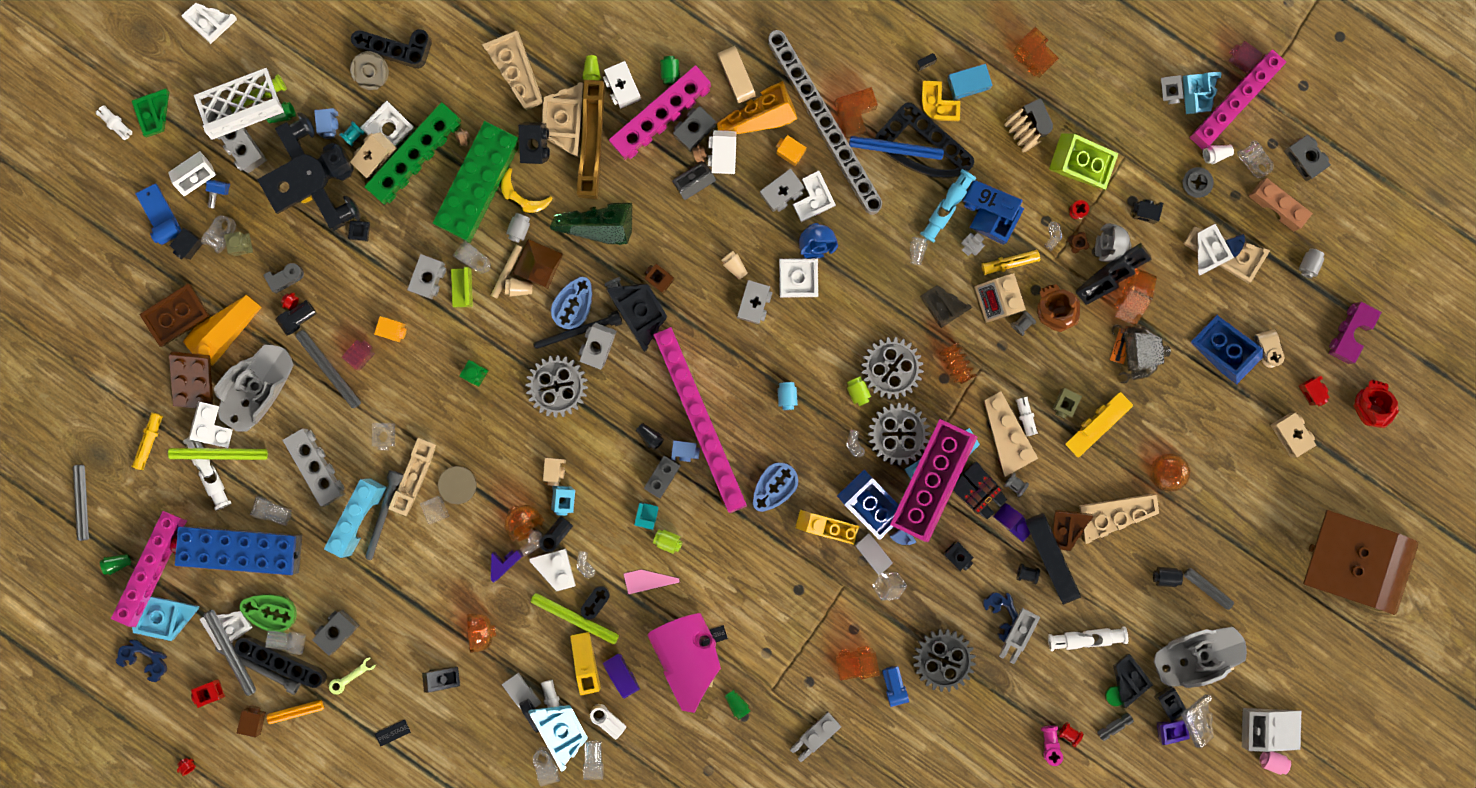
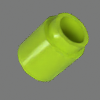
M861 377L847 382V390L854 404L858 403L861 406L870 402L868 398L871 397V394Z
M659 529L653 544L657 545V548L674 554L675 551L679 552L683 541H680L681 536Z

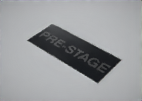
M724 625L710 629L716 643L728 639ZM704 639L702 646L709 645L710 639Z
M402 720L375 733V736L381 747L411 733L406 720Z

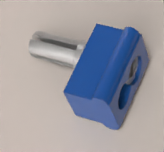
M211 179L206 181V191L210 194L209 208L215 207L217 193L228 195L230 183Z

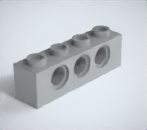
M212 99L206 104H204V106L208 107ZM217 100L213 109L220 112L224 103ZM228 106L225 112L227 115L234 114L230 106ZM211 112L207 118L208 123L215 121L218 114ZM245 128L236 130L233 139H229L230 133L218 137L219 140L222 139L224 142L223 148L229 155L232 154L236 159L234 164L240 171L244 170L250 173L267 161ZM246 146V152L240 155V149Z
M302 428L283 439V442L319 505L324 507L344 496L343 490L345 488L342 482L335 478L333 466L330 463L327 464L323 449L316 445L314 433L311 430L308 431V429ZM305 445H308L310 448L308 455H305L302 451ZM315 461L320 466L317 472L312 469V464ZM324 478H327L329 481V486L326 489L321 484Z

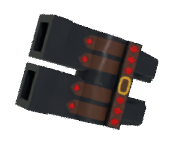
M977 461L963 475L959 476L952 491L975 514H980L985 519H989L994 514V511L988 506L992 500L999 507L1007 501L1001 492L1003 489L983 470Z

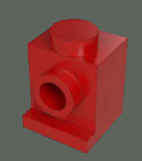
M1314 376L1299 385L1310 406L1317 405L1320 407L1329 402L1328 388L1324 383L1320 382L1323 379L1322 376Z
M219 679L191 690V699L198 708L225 697Z

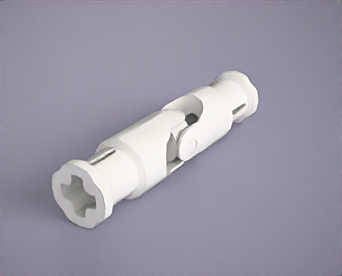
M188 438L183 440V443L187 444L188 448H195V446L196 448H203L202 443ZM191 459L193 464L199 469V476L208 496L212 497L215 511L232 504L224 493L225 488L213 465L210 466V459ZM215 474L216 481L209 484L204 480V478H209Z
M1126 627L1114 630L1109 628L1088 630L1083 633L1065 632L1064 635L1054 636L1048 634L1050 651L1061 648L1071 650L1082 647L1111 646L1112 643L1121 642L1128 644ZM1092 634L1099 635V639L1094 642Z

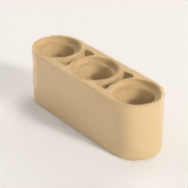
M733 46L718 52V58L737 103L739 104L756 97L737 48Z

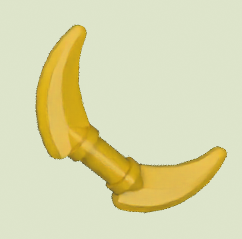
M512 168L505 172L501 182L503 196L505 199L514 200L521 205L523 212H538L545 209L551 203V196L541 201H528L518 195L511 183Z

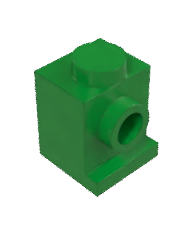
M468 360L459 377L479 387L489 370Z

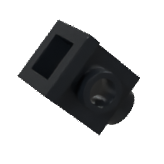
M1143 199L1140 202L1134 201L1131 212L1134 213L1133 219L1152 224L1159 222L1164 203L1159 202L1155 205L1154 201Z
M955 541L943 553L959 571L962 569L966 571L973 564L971 560L974 557L958 541ZM959 554L964 556L962 561L957 560Z

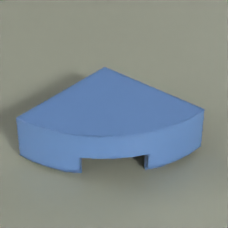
M898 530L890 535L893 541L901 545L916 543L912 535L902 530Z

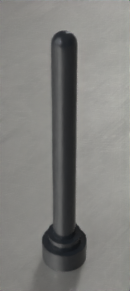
M616 310L611 312L607 318L536 341L533 346L539 349L586 333L588 327H592L595 323L603 326L615 325L616 327L622 325L623 322L619 311Z

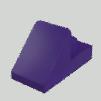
M1006 502L993 516L1021 542H1024L1030 535L1026 519Z
M512 550L504 557L506 560L504 562L495 552H492L491 581L494 583L524 556L520 550L516 552Z
M1187 719L1157 722L1158 740L1162 745L1190 739Z

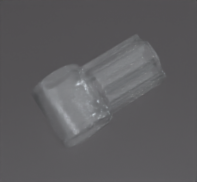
M256 496L250 515L258 519H268L281 525H287L292 515V510L274 504L269 499Z
M268 630L265 647L302 655L307 635L299 632L284 633Z
M585 741L583 779L603 780L602 741Z

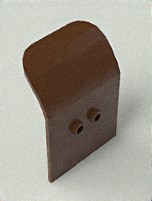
M1326 510L1316 544L1309 546V551L1313 553L1303 585L1396 615L1419 544L1416 540L1399 533Z

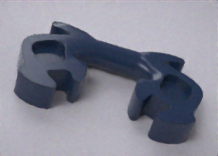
M994 592L987 599H983V607L985 610H988L991 605L994 608L992 613L999 612L1002 605L1007 608L1012 618V624H1001L999 628L1004 629V634L997 633L999 639L1005 642L1018 613L1013 605V598L1009 593H1005V599L1001 594Z
M136 639L129 641L133 645H125L119 648L116 663L119 666H127L125 660L129 661V665L134 664L137 660L135 652H140L150 657L153 661V664H148L144 669V673L150 671L152 674L147 680L157 682L166 673L167 665L162 660L167 658L164 653L153 651Z

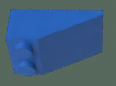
M1218 315L1191 341L1192 345L1236 385L1263 358V348Z
M863 470L837 497L880 540L893 528L890 523L899 505Z

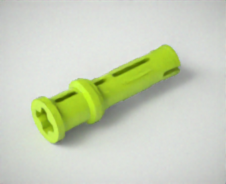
M276 75L272 79L276 93L281 90H287L280 75ZM256 88L249 95L257 98L261 89ZM265 91L262 98H271L272 94ZM240 96L232 100L231 102L238 105L243 96ZM247 98L243 107L254 103V101ZM231 106L230 109L235 112L236 107Z

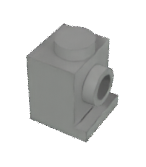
M1182 76L1161 78L1163 101H1168V104L1180 103L1179 99H1184ZM1171 87H1176L1177 91L1175 94L1169 92Z

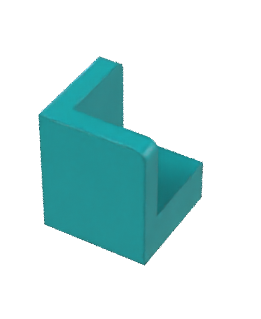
M640 502L634 525L653 530L659 507Z

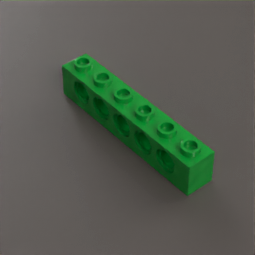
M441 102L364 187L384 205L387 202L391 203L395 199L397 191L400 188H405L409 183L408 179L413 174L419 173L422 169L421 165L434 156V151L438 146L442 147L447 142L448 135L459 129L461 119ZM444 123V129L437 131V124ZM426 137L432 138L429 145L423 144ZM413 151H419V156L416 159H411L410 157ZM406 165L405 172L398 173V167ZM393 179L392 186L386 188V180Z

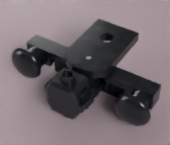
M297 112L299 120L292 124L285 122L275 128L292 160L257 179L275 213L279 214L312 196L331 230H337L354 217L359 221L361 218L360 211L353 199L349 196H343L346 203L336 208L324 189L331 178L344 181L351 177L354 166L350 163L351 161L347 153L340 145L330 143L323 147V152H321L319 159L305 155L300 146L299 139L307 135L313 138L315 131L309 118L305 114ZM287 182L289 189L287 192L282 193L280 185Z

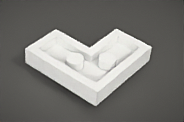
M820 171L802 179L809 197L793 204L801 222L836 206Z
M198 401L188 439L228 448L233 429L214 425L219 406Z

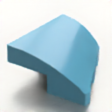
M1221 72L1182 76L1186 114L1211 111L1213 98L1217 93L1215 85L1217 78H1221Z

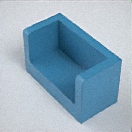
M986 64L950 74L947 78L953 100L990 90L993 86Z

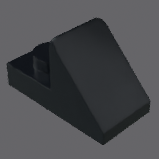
M458 667L431 669L429 672L422 673L424 693L460 686Z
M1172 686L1165 688L1154 696L1171 722L1188 712L1176 689Z

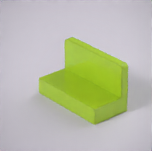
M469 267L451 269L453 308L473 307L472 269Z

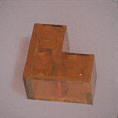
M1034 27L1018 43L1013 53L1017 61L1024 63L1033 76L1040 78L1059 58L1046 46L1049 40Z
M872 87L835 99L834 105L846 139L865 133L866 128L861 115L876 110L878 106Z
M1139 268L1135 269L1136 274L1125 279L1124 283L1126 286L1122 292L1123 296L1118 298L1114 305L1116 309L1115 317L1135 326L1153 299L1157 276Z
M862 646L858 647V651L850 652V650L839 651V655H835L840 681L857 677L866 679L880 676L876 653L873 648Z

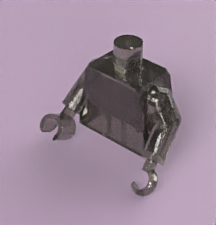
M1115 325L1112 327L1113 335H1116L1114 329L1117 327L1120 328L1121 333H1125L1128 371H1131L1130 374L1126 372L1118 374V376L1122 374L1127 376V380L1120 383L1125 384L1129 379L1138 380L1151 376L1157 371L1158 365L1164 364V357H1169L1171 354L1170 346H1163L1162 338L1155 336V333L1145 326H1125L1123 328L1121 325Z

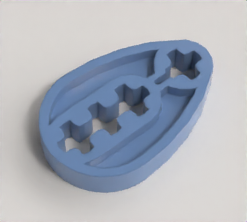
M586 277L577 278L564 287L555 298L551 307V315L558 326L571 330L582 326L590 312L593 295L589 279ZM586 281L588 288L580 291L578 283ZM578 298L577 302L579 305L574 306L572 309L574 314L568 316L570 322L563 325L560 318L561 316H566L567 312L564 310L565 308H570L571 303L569 300Z
M775 463L767 467L755 488L754 508L757 511L763 512L785 502L797 489L798 476L796 471L785 463ZM782 469H790L789 474L791 477L784 478L785 484L783 486L781 484L778 485L777 489L779 491L777 493H770L769 485H774L777 482L775 477L778 476L780 478L783 475ZM768 495L765 501L766 507L761 506L758 508L757 499L762 500Z

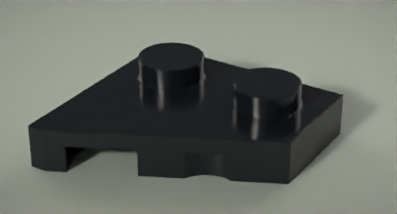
M1126 654L1113 665L1121 705L1123 708H1127L1153 684L1130 654Z

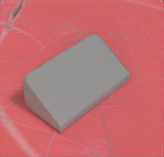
M870 533L854 544L878 575L882 574L893 564Z

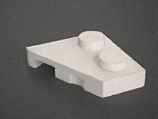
M1216 224L1198 233L1199 275L1234 258Z
M566 549L530 558L533 566L556 591L576 586Z
M241 611L217 615L231 643L253 628ZM201 618L200 621L217 649L221 650L205 618Z

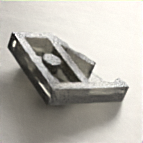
M938 285L920 296L940 328L972 308L971 305L958 300V297L947 293Z

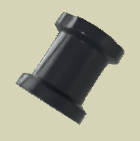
M1020 564L1016 579L1018 581H1021V579L1030 581L1036 585L1039 580L1040 569H1033Z

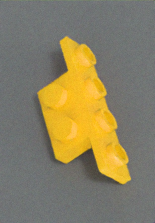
M1121 392L1118 393L1106 405H1101L1095 411L1096 415L1092 419L1090 417L1081 424L1082 428L1065 445L1076 457H1080L1133 407V404Z

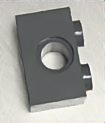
M700 106L697 109L693 108L687 114L688 118L683 123L680 121L673 129L675 131L673 133L674 137L689 152L716 126V121ZM691 124H697L699 129L696 132H691L688 130V127Z
M1309 135L1302 137L1284 150L1305 181L1313 179L1331 166L1328 162V156L1320 151L1316 140ZM1306 153H1309L1311 155V161H1308L1306 159Z
M663 456L644 489L661 499L681 465Z
M344 610L338 613L334 611L327 620L329 622L325 627L321 625L314 632L316 636L312 641L328 656L334 654L360 626ZM332 626L338 629L339 633L337 636L331 634Z

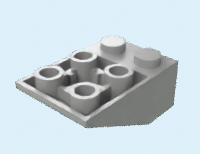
M1243 708L1242 747L1244 749L1264 752L1300 750L1301 710Z

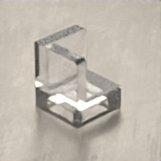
M436 496L420 503L428 524H433L450 517L441 496Z
M898 572L880 573L872 587L881 601L899 599L907 585Z

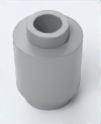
M516 213L512 217L506 232L509 235L508 239L517 243L520 240L524 241L530 226V218Z
M1310 248L1305 253L1299 267V271L1302 272L1301 275L1306 278L1318 276L1324 262V253Z

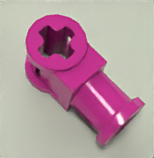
M1058 726L1041 727L1045 741L1043 756L1051 766H1058L1063 761V754L1060 751L1057 737ZM1052 752L1058 755L1054 758L1055 760L1049 757L1052 755Z

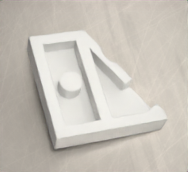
M197 3L182 15V18L210 44L237 20L233 14L221 13L217 9L206 8L204 5Z

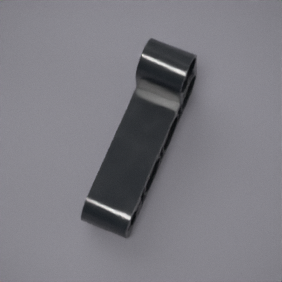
M422 29L415 30L412 33L409 45L360 30L355 31L351 36L352 44L359 51H371L377 53L383 59L417 69L425 65L432 44L430 36ZM425 36V42L418 44V38ZM363 39L367 42H360V44L358 43L359 40L362 41ZM383 43V48L379 51L376 50L377 44ZM396 49H402L399 56H394ZM415 54H419V60L412 62V57Z

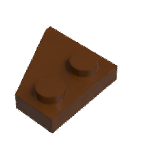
M1055 510L1053 534L1060 550H1072L1088 523L1093 519V514Z

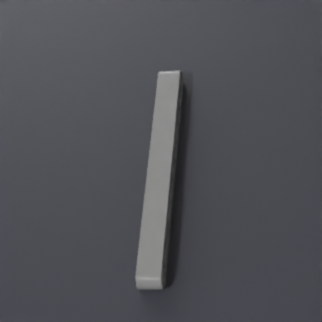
M779 30L773 31L769 35L768 45L862 207L870 215L877 214L882 207L880 196L785 34ZM778 37L782 40V43L775 45L772 39ZM783 54H789L792 57V59L790 61H784L781 58V56ZM798 70L801 72V76L795 78L791 75V72ZM803 86H807L811 89V92L804 94L800 89ZM816 102L821 108L819 110H812L810 104ZM827 119L830 125L823 127L820 124V120ZM832 135H836L839 137L840 141L838 143H832L829 137ZM845 151L849 154V158L843 160L839 157V153ZM850 168H856L859 174L851 176L848 171ZM865 184L868 187V192H860L858 186ZM871 200L876 201L878 208L870 209L868 202Z

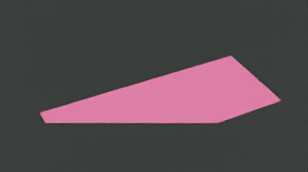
M645 570L624 574L628 594L679 583V578Z

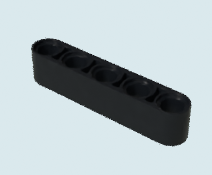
M1041 513L1026 519L1027 527L1062 604L1064 605L1081 598L1078 587L1045 514Z
M245 637L235 643L234 648L238 655L310 688L319 687L327 679V674L323 669L253 637ZM244 641L249 644L248 651L243 649ZM261 649L266 651V659L260 656ZM279 657L285 662L283 667L277 663ZM296 665L301 667V675L295 672ZM314 673L320 677L319 683L313 681L312 675Z

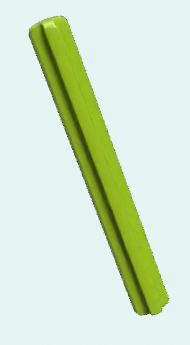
M169 448L168 458L266 460L268 458V450Z
M537 593L531 599V603L611 644H615L619 638L618 634L585 619L583 616Z

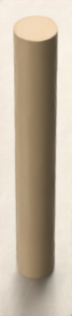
M515 245L490 296L498 298L522 250L521 246Z

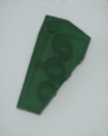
M632 203L607 204L608 207L602 209L591 207L587 212L580 213L576 210L554 215L550 229L606 244H628L632 233L633 206Z

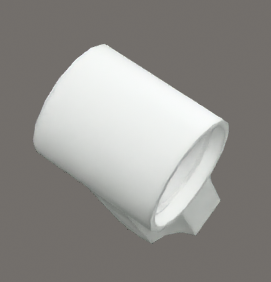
M596 704L592 707L591 721L599 725L616 740L627 726L609 712L603 704ZM601 710L604 712V717L596 718L594 712Z

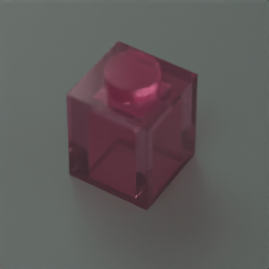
M1244 41L1240 45L1236 44L1230 51L1232 56L1228 61L1247 74L1255 67L1263 53Z
M356 340L342 358L355 370L360 371L375 353L371 350L373 347L368 342Z

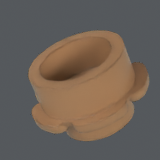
M460 128L459 131L455 132L459 146H468V142L471 141L468 131H463Z
M697 144V147L692 148L697 163L705 162L706 157H708L705 146L701 147Z

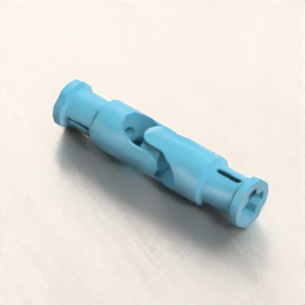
M963 169L960 171L961 175L957 181L952 183L946 199L944 198L930 217L929 224L925 230L920 232V235L933 243L940 229L945 227L956 210V204L964 198L967 188L976 179V177ZM941 207L944 208L945 211L950 212L945 217L939 216V210Z

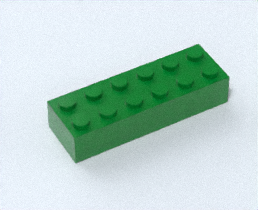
M484 121L432 224L471 243L502 182L505 172L508 170L519 148V138Z

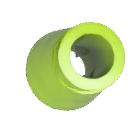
M594 55L586 56L582 75L583 80L599 81L601 79L597 57Z

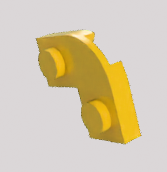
M923 81L922 108L926 115L937 121H960V101L941 100L942 81Z

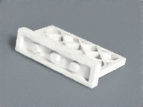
M267 68L194 95L204 124V131L211 140L284 112ZM265 75L266 81L263 86L255 83L259 77ZM240 84H249L245 93L237 90ZM253 86L261 89L257 98L249 95ZM224 90L231 91L227 100L219 97ZM265 91L272 94L273 99L268 101L261 100ZM235 93L243 96L238 105L231 102ZM206 97L213 98L208 107L202 105L201 99ZM247 98L254 101L250 108L243 107ZM217 100L224 103L220 112L213 109ZM229 105L236 107L234 114H225ZM211 112L218 114L215 121L208 123L207 118Z

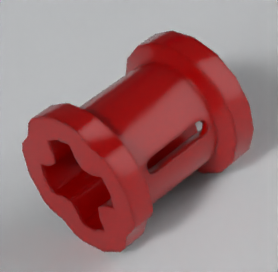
M1084 200L1076 201L1069 208V215L1073 219H1081L1089 212V205ZM1080 206L1082 209L1081 212L1078 214L1076 211L1077 207Z
M1069 722L1064 723L1058 732V736L1071 742L1073 747H1076L1084 736L1082 731L1078 732L1072 728Z

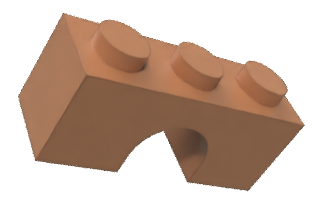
M1268 178L1260 181L1248 196L1262 208L1268 207L1278 213L1280 216L1279 221L1293 232L1301 229L1313 214Z

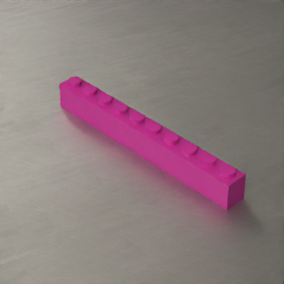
M670 327L654 334L729 514L746 507L747 504L672 328Z

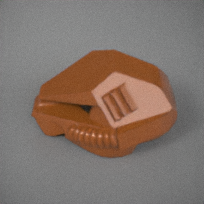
M1056 284L1048 285L1041 289V299L1037 306V314L1042 324L1057 332L1065 331L1078 324L1080 319V301L1077 296L1070 291L1060 290Z

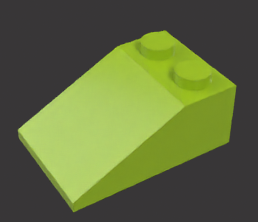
M1061 133L1049 170L1106 190L1118 153L1076 134Z

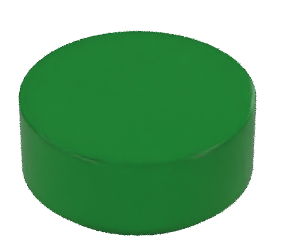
M1117 686L1109 687L1105 692V699L1112 706L1121 705Z

